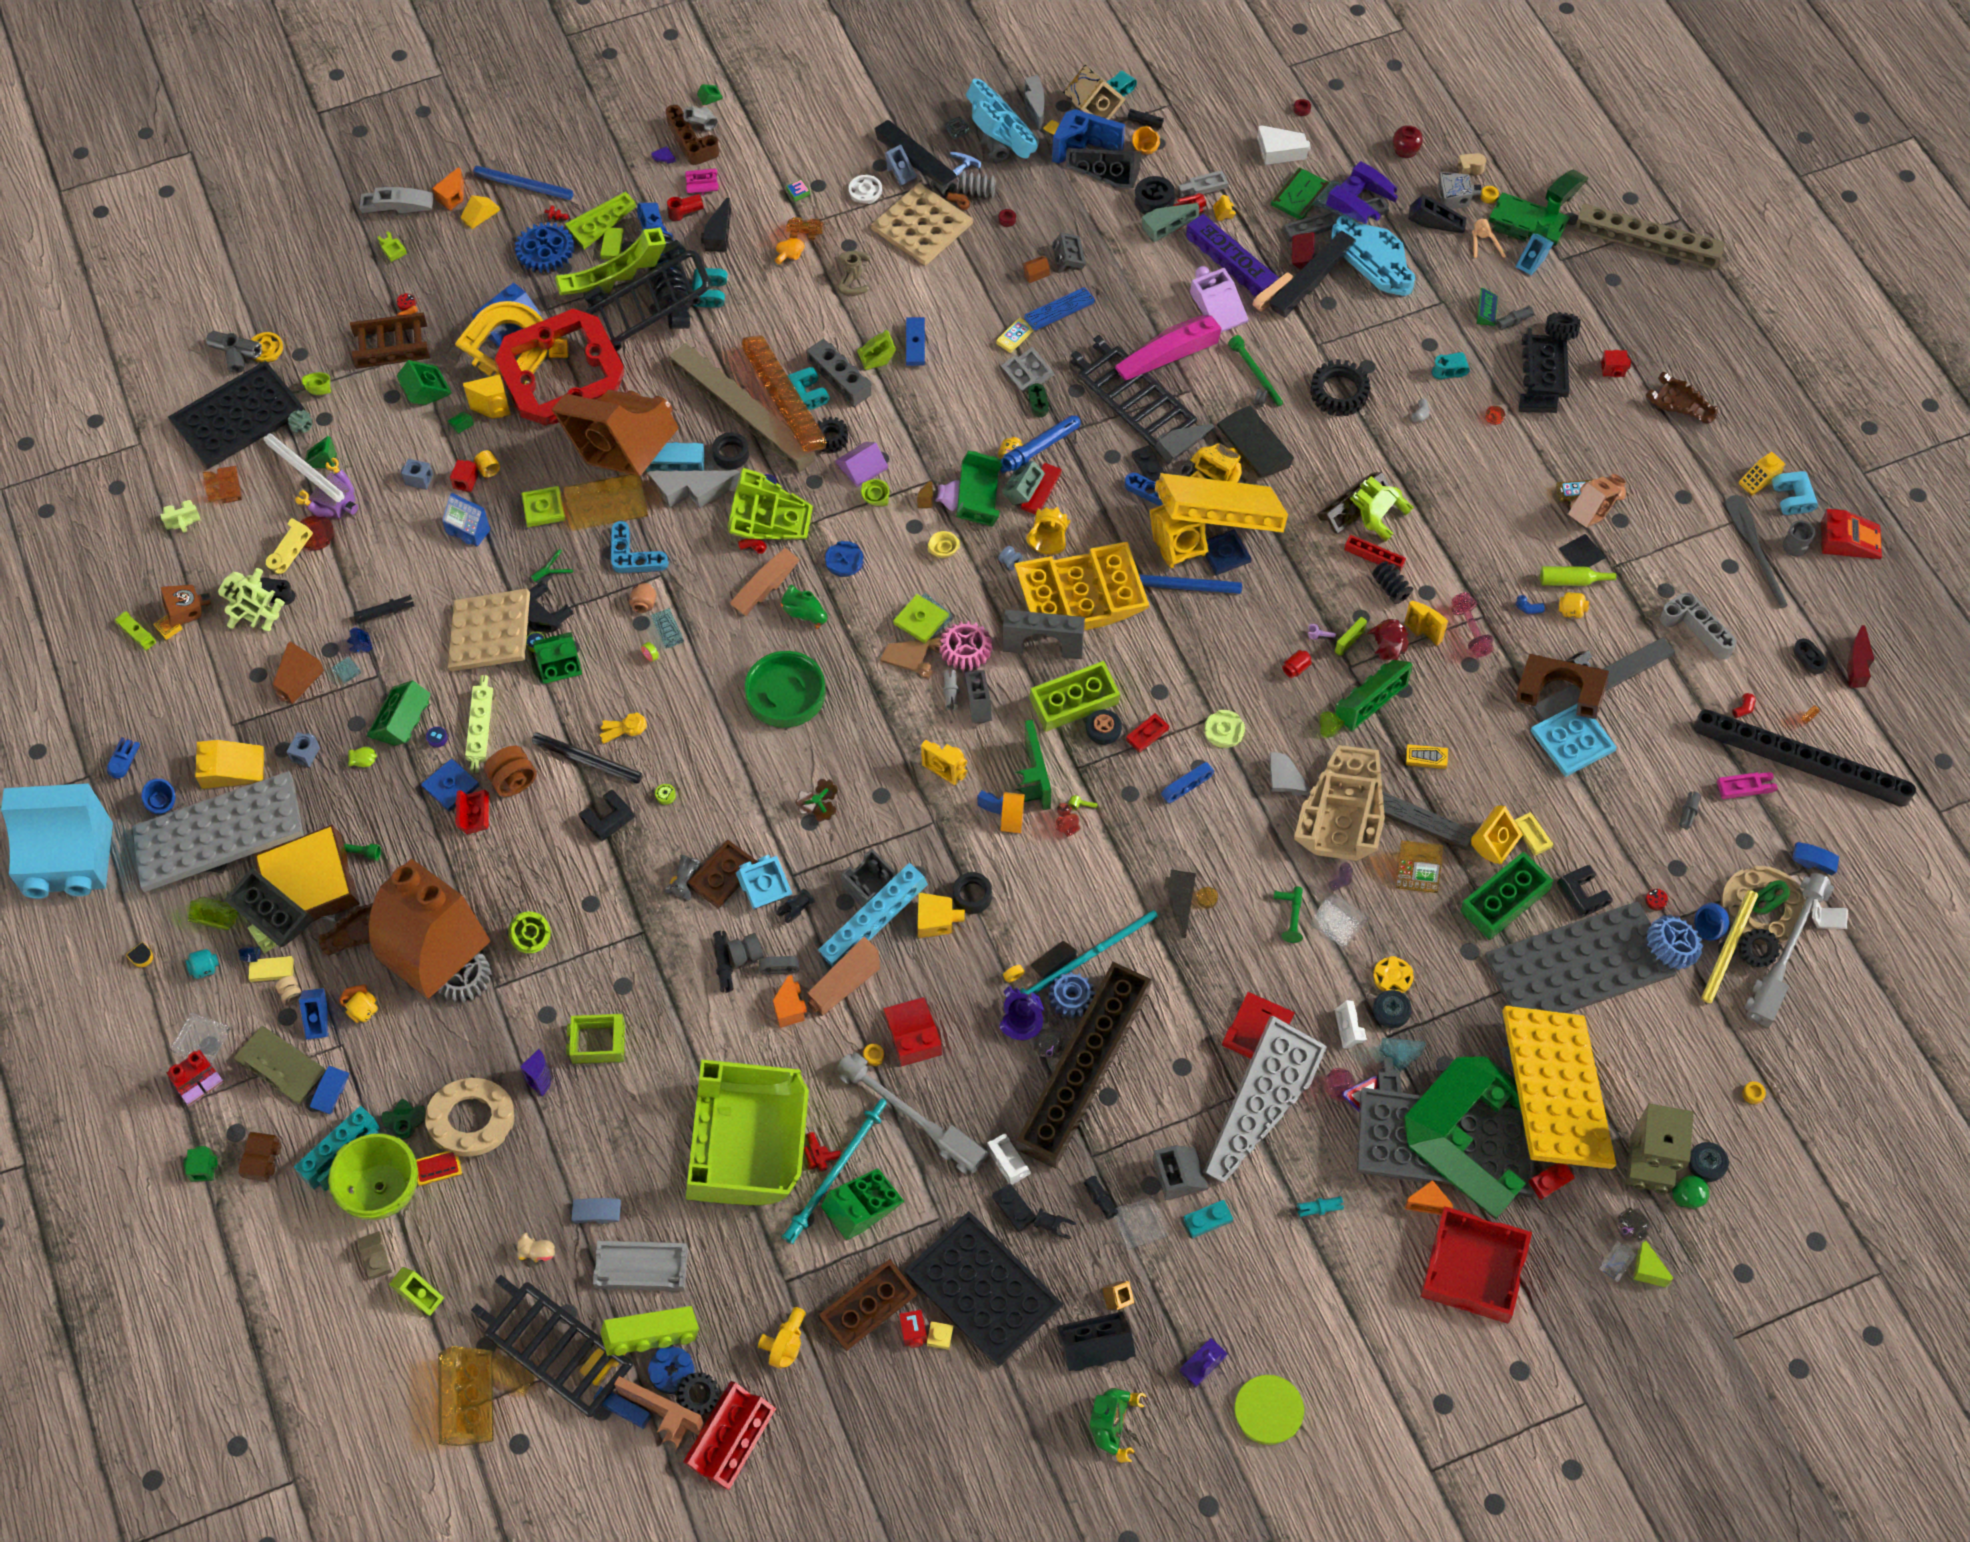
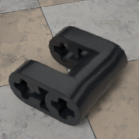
M612 789L604 794L603 798L613 811L603 819L599 820L588 807L578 814L582 822L601 842L635 818L630 807Z
M1586 865L1568 873L1557 881V885L1579 918L1603 909L1613 901L1607 890L1590 897L1583 890L1581 885L1591 881L1596 876V872L1591 865Z

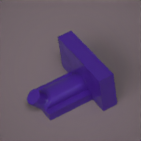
M1210 1338L1179 1369V1372L1196 1388L1227 1357L1228 1353Z

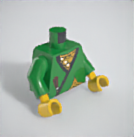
M1110 1388L1103 1395H1096L1090 1420V1429L1097 1447L1113 1456L1116 1455L1120 1463L1132 1462L1127 1457V1454H1134V1450L1132 1448H1119L1127 1403L1129 1402L1132 1407H1144V1405L1139 1403V1397H1146V1395L1143 1393L1130 1394L1128 1391Z

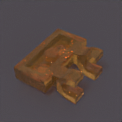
M793 217L786 224V232H790V238H797L798 233H808V239L815 240L816 234H823L825 229V222H821L819 219L802 220L800 217Z
M236 466L218 468L216 474L210 471L203 472L204 481L206 482L205 490L209 502L222 499L223 503L242 500ZM216 484H219V487H220V488L217 489L216 487H211V486H214V485H216Z

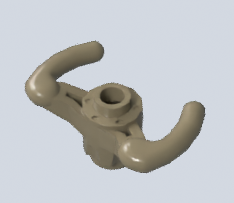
M847 251L840 254L839 261L844 265V275L838 285L840 293L858 295L869 291L867 285L858 288L848 287L853 279H858L862 275L861 259L869 260V254L861 251Z

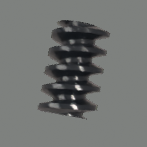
M1382 562L1373 570L1372 576L1381 585V588L1385 590L1390 600L1394 604H1399L1409 597L1413 592V587H1408L1409 582L1403 581L1405 577L1399 575L1400 570L1395 569L1396 565L1394 563L1388 565V562Z

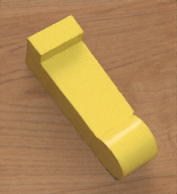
M293 518L287 524L291 527L274 553L266 559L267 567L275 574H282L288 569L313 534L307 526Z

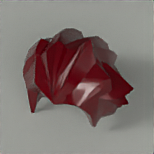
M1397 619L1384 620L1367 633L1375 635V641H1378L1377 644L1379 645L1375 654H1379V658L1383 661L1398 660L1400 654L1404 655L1409 645L1407 636L1409 633H1407L1406 628Z

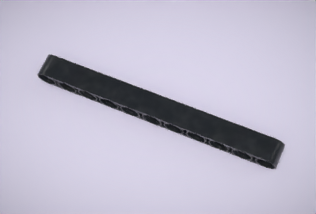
M1705 709L1700 711L1694 723V730L1700 735L1897 806H1907L1916 793V787L1910 781L1712 710Z

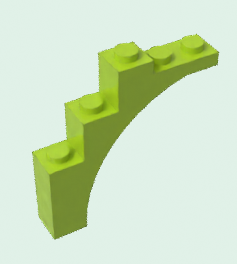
M661 228L644 229L640 237L628 249L605 263L581 272L557 275L555 282L559 294L567 295L589 292L597 286H600L606 293H610L616 281L632 280L638 268L656 266L666 245Z

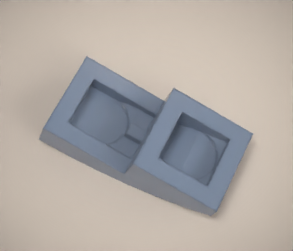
M613 1198L573 1200L571 1221L575 1224L593 1221L599 1224L619 1222L621 1200Z

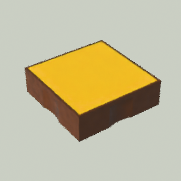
M333 824L255 855L259 873L314 918L312 922L360 904L354 879L349 872L348 857L342 835Z

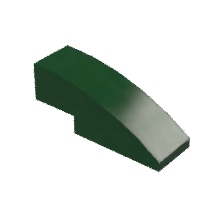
M1574 169L1566 172L1547 189L1545 199L1549 201V197H1551L1555 202L1562 201V206L1566 201H1570L1587 182L1588 177Z

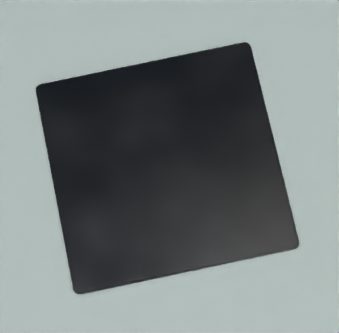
M1586 534L1559 548L1573 566L1591 567L1606 558Z

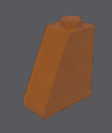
M290 641L286 646L273 682L276 691L275 695L281 701L286 700L293 704L324 672L320 660Z

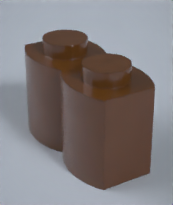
M250 1131L238 1171L242 1178L268 1182L270 1176L274 1175L275 1163L273 1161L281 1151V1142H279L276 1135Z

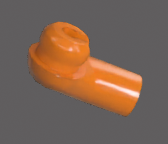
M366 984L346 988L339 998L340 1005L346 1007V1003L358 991L366 994L368 992Z

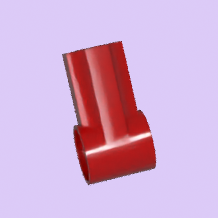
M700 194L683 199L671 197L667 200L668 218L672 221H680L685 214L704 209Z

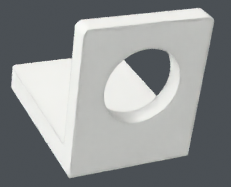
M1814 899L1812 918L1817 929H1846L1848 909L1821 908L1818 899Z

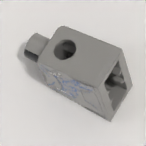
M1440 172L1438 180L1440 202L1450 209L1467 207L1471 204L1472 196L1481 195V184L1471 185L1468 174Z

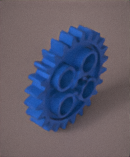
M540 222L538 227L533 224V229L526 227L527 232L521 231L522 237L517 236L518 242H515L517 259L521 265L526 266V269L532 267L533 272L539 269L540 273H542L543 269H546L547 273H549L550 268L557 271L556 266L563 268L562 263H569L568 258H572V253H574L572 235L569 234L568 229L564 230L563 226L557 227V223L550 226V222H547L543 226V223Z

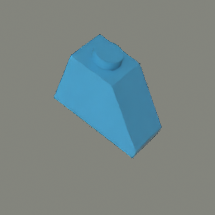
M1533 234L1515 267L1533 275L1547 257L1554 242L1539 234Z

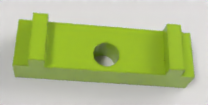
M124 611L114 619L145 651L157 643L152 635L139 625L127 611Z

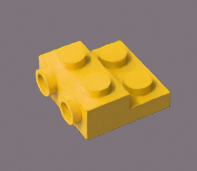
M927 740L922 743V766L953 785H956L959 780L962 781L968 772L965 769L967 760L964 759V754L959 748L946 744L941 749L938 744Z

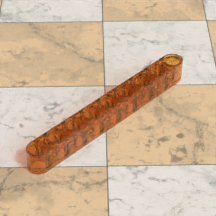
M762 335L744 337L742 339V349L804 452L825 449L826 441L822 431Z

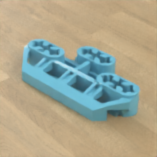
M976 78L973 79L966 93L967 99L972 103L973 121L985 134L1010 147L1018 156L1028 158L1031 153L1036 151L1039 139L1000 95L984 81Z
M1340 216L1337 219V223L1332 226L1331 240L1341 230L1356 239V242L1343 257L1380 291L1401 296L1411 294L1414 287L1415 274L1407 268L1403 243L1387 229L1359 224L1349 216Z

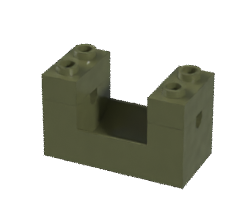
M1648 1103L1630 1135L1626 1185L1632 1186V1188L1637 1190H1654L1658 1194L1671 1193L1675 1186L1676 1170H1685L1690 1162L1694 1111Z

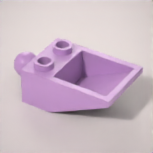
M1198 267L1195 272L1196 279L1192 280L1190 295L1202 314L1212 316L1222 328L1221 333L1247 323L1248 317L1235 284L1226 269L1222 268L1210 273L1207 267Z

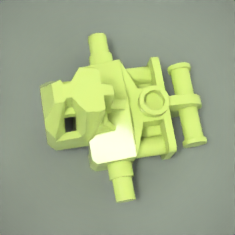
M256 568L253 575L245 577L243 574L233 571L221 584L218 590L219 595L230 601V604L225 608V613L230 615L227 623L229 628L234 629L236 623L242 617L252 623L251 627L254 628L260 622L262 616H264L266 620L261 628L265 631H270L274 620L278 619L279 611L284 605V601L276 598L273 607L269 606L275 591L272 590L269 593L261 588L260 577L263 574L261 569Z

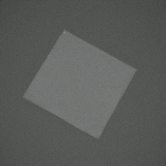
M1153 1196L1116 1208L1119 1213L1115 1216L1127 1250L1168 1237Z

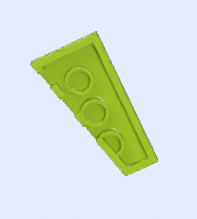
M624 192L565 223V228L568 229L572 237L585 250L601 237L607 229L613 227L636 207V203L627 192Z

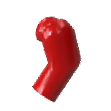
M746 538L738 541L741 550L751 547L757 551L756 553L763 554L767 548L765 542L761 539Z
M1743 694L1742 706L1732 709L1734 718L1737 719L1753 712L1756 698L1753 694Z

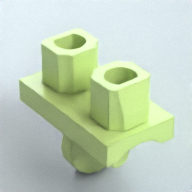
M191 500L182 502V508L175 510L174 506L171 505L163 508V514L160 515L167 530L181 528L184 533L187 532L186 526L201 520L197 508L192 504Z

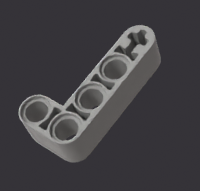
M1685 592L1665 604L1660 616V622L1664 626L1673 627L1683 621L1718 658L1728 659L1731 657L1737 644L1735 637L1695 595Z

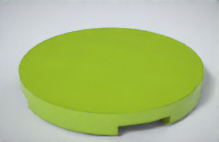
M1261 1375L1250 1379L1242 1386L1236 1397L1234 1412L1240 1428L1248 1438L1263 1445H1276L1289 1440L1298 1432L1304 1418V1403L1299 1391L1286 1379L1275 1375Z

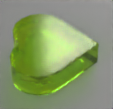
M1329 711L1321 713L1319 719L1321 725L1320 732L1324 737L1330 738L1344 726V721Z

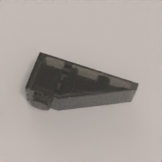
M1171 870L1170 877L1165 879L1164 889H1168L1167 898L1181 937L1186 938L1196 873Z

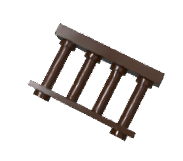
M424 312L350 322L353 336H358L359 351H352V359L356 369L402 363L408 360L430 359L427 342H422L421 328L428 327ZM413 329L415 343L403 344L402 330ZM395 331L396 345L385 347L384 333ZM376 334L377 348L366 349L365 335Z

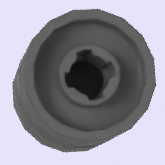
M1803 520L1793 522L1783 541L1784 550L1792 556L1806 554L1815 536L1814 527L1809 522Z
M756 933L744 936L742 941L737 938L727 942L735 968L746 965L747 960L754 962L764 958Z

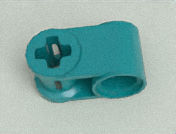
M1120 71L1108 80L1107 83L1125 97L1135 89L1137 80L1126 72Z
M1457 352L1454 354L1438 355L1434 361L1435 366L1431 371L1433 377L1442 380L1464 377L1470 372V368L1465 354Z

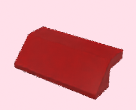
M730 1381L683 1463L699 1475L730 1490L776 1408L761 1396L752 1395L736 1382Z

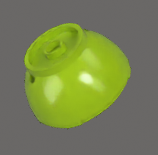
M368 1134L340 1148L330 1167L328 1183L334 1201L346 1213L364 1220H381L398 1213L408 1204L415 1192L419 1173L416 1158L403 1140L387 1134ZM379 1185H384L383 1189L376 1190ZM349 1188H353L354 1194L349 1193Z

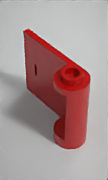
M1247 992L1232 1026L1229 1027L1224 1037L1222 1046L1252 1059L1269 1017L1274 1016L1290 1025L1295 1012Z

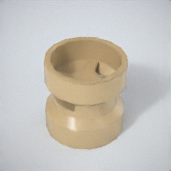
M294 976L284 977L275 985L278 993L282 994L281 999L286 1006L298 1003L302 993L301 989L297 988L298 983Z

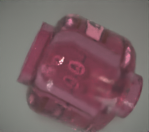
M1335 1068L1325 1078L1329 1096L1337 1101H1346L1342 1096V1092L1355 1086L1352 1073L1346 1069Z

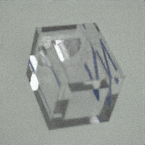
M1617 1241L1599 1269L1618 1282L1637 1254L1628 1245Z

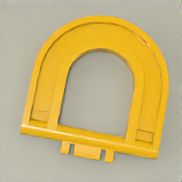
M504 301L494 303L484 308L474 318L457 340L455 346L474 358L472 361L473 366L476 367L478 363H481L478 369L491 377L493 373L499 375L495 361L478 350L490 333L501 324L512 323L524 329L543 321V319L532 308L518 302ZM542 336L541 338H542V339H547V338H549V337H548V336ZM535 347L523 352L517 359L521 371L528 370L534 374L544 361L548 350Z

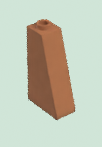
M865 936L808 992V1005L814 1012L818 1011L822 1016L825 1015L880 969L879 951Z

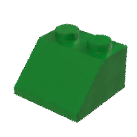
M408 360L397 374L401 387L404 389L408 400L413 404L427 405L452 393L438 366Z

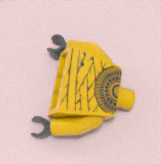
M1222 444L1201 447L1190 459V463L1182 465V474L1189 470L1187 476L1190 477L1194 473L1193 467L1195 466L1196 469L1215 480L1238 483L1242 474L1241 464L1239 463L1241 457L1237 449L1233 447L1227 448Z

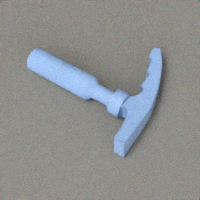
M950 152L952 158L963 160V164L953 170L956 176L963 172L965 167L967 168L970 165L978 168L981 167V161L971 156Z

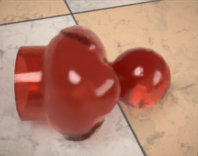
M1060 803L1057 806V813L1062 817L1056 819L1055 828L1057 831L1065 833L1066 837H1070L1081 829L1078 825L1079 816L1070 813L1072 807L1067 803Z

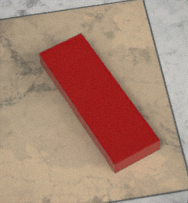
M1045 462L1041 468L1045 475L1029 502L1021 504V510L1035 515L1038 508L1042 510L1062 473L1061 468Z

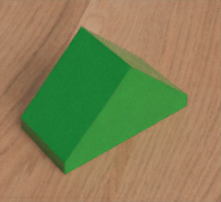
M325 437L307 450L305 462L312 468L327 469V462L331 467H334L331 459L336 458L337 453L331 437Z

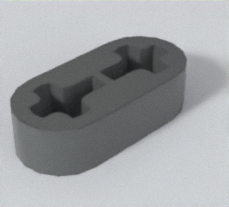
M794 956L764 957L759 960V972L762 974H791L799 971V959Z

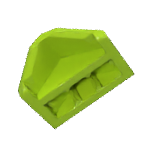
M887 330L877 334L868 340L862 348L859 347L857 349L865 370L887 365L896 351Z

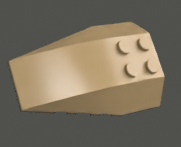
M1338 745L1327 763V768L1321 773L1316 786H1313L1309 798L1302 805L1294 840L1315 855L1354 861L1377 851L1385 819L1379 750Z

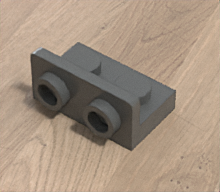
M1060 232L1052 244L1058 271L1063 272L1066 266L1083 269L1086 262L1080 236Z

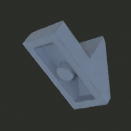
M902 145L885 152L888 172L893 170L900 186L917 178Z

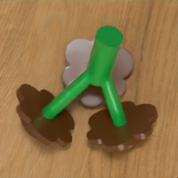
M820 779L817 782L818 786L815 790L819 795L813 796L812 792L806 793L805 791H801L798 794L799 799L795 803L799 806L798 810L801 814L813 812L816 820L822 822L830 820L832 815L836 813V808L832 802H822V800H827L828 798L833 800L835 794L838 793V787L833 785V781L830 779L827 781Z

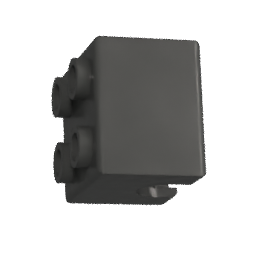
M873 849L863 855L864 859L857 868L851 870L849 866L840 873L842 887L861 907H864L897 875Z

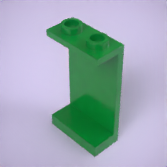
M967 451L961 463L957 518L993 527L999 518L1000 512L995 509L998 472L1002 467V459L980 454L976 451Z

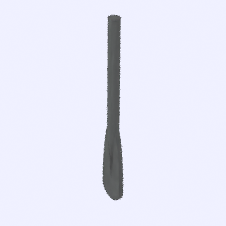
M1739 495L1730 496L1726 500V509L1741 535L1751 545L1780 608L1787 607L1788 604L1758 543L1755 524L1745 499Z

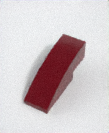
M1861 625L1848 656L1847 674L1850 688L1866 687L1871 678L1869 668L1874 661V655L1865 625Z

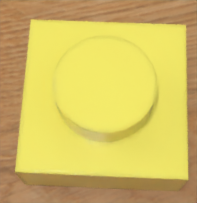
M931 1321L927 1346L949 1350L953 1325Z

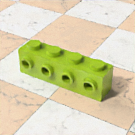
M692 1306L607 1319L604 1320L600 1333L607 1356H621L628 1352H644L652 1348H667L675 1344H689L695 1341L699 1327Z

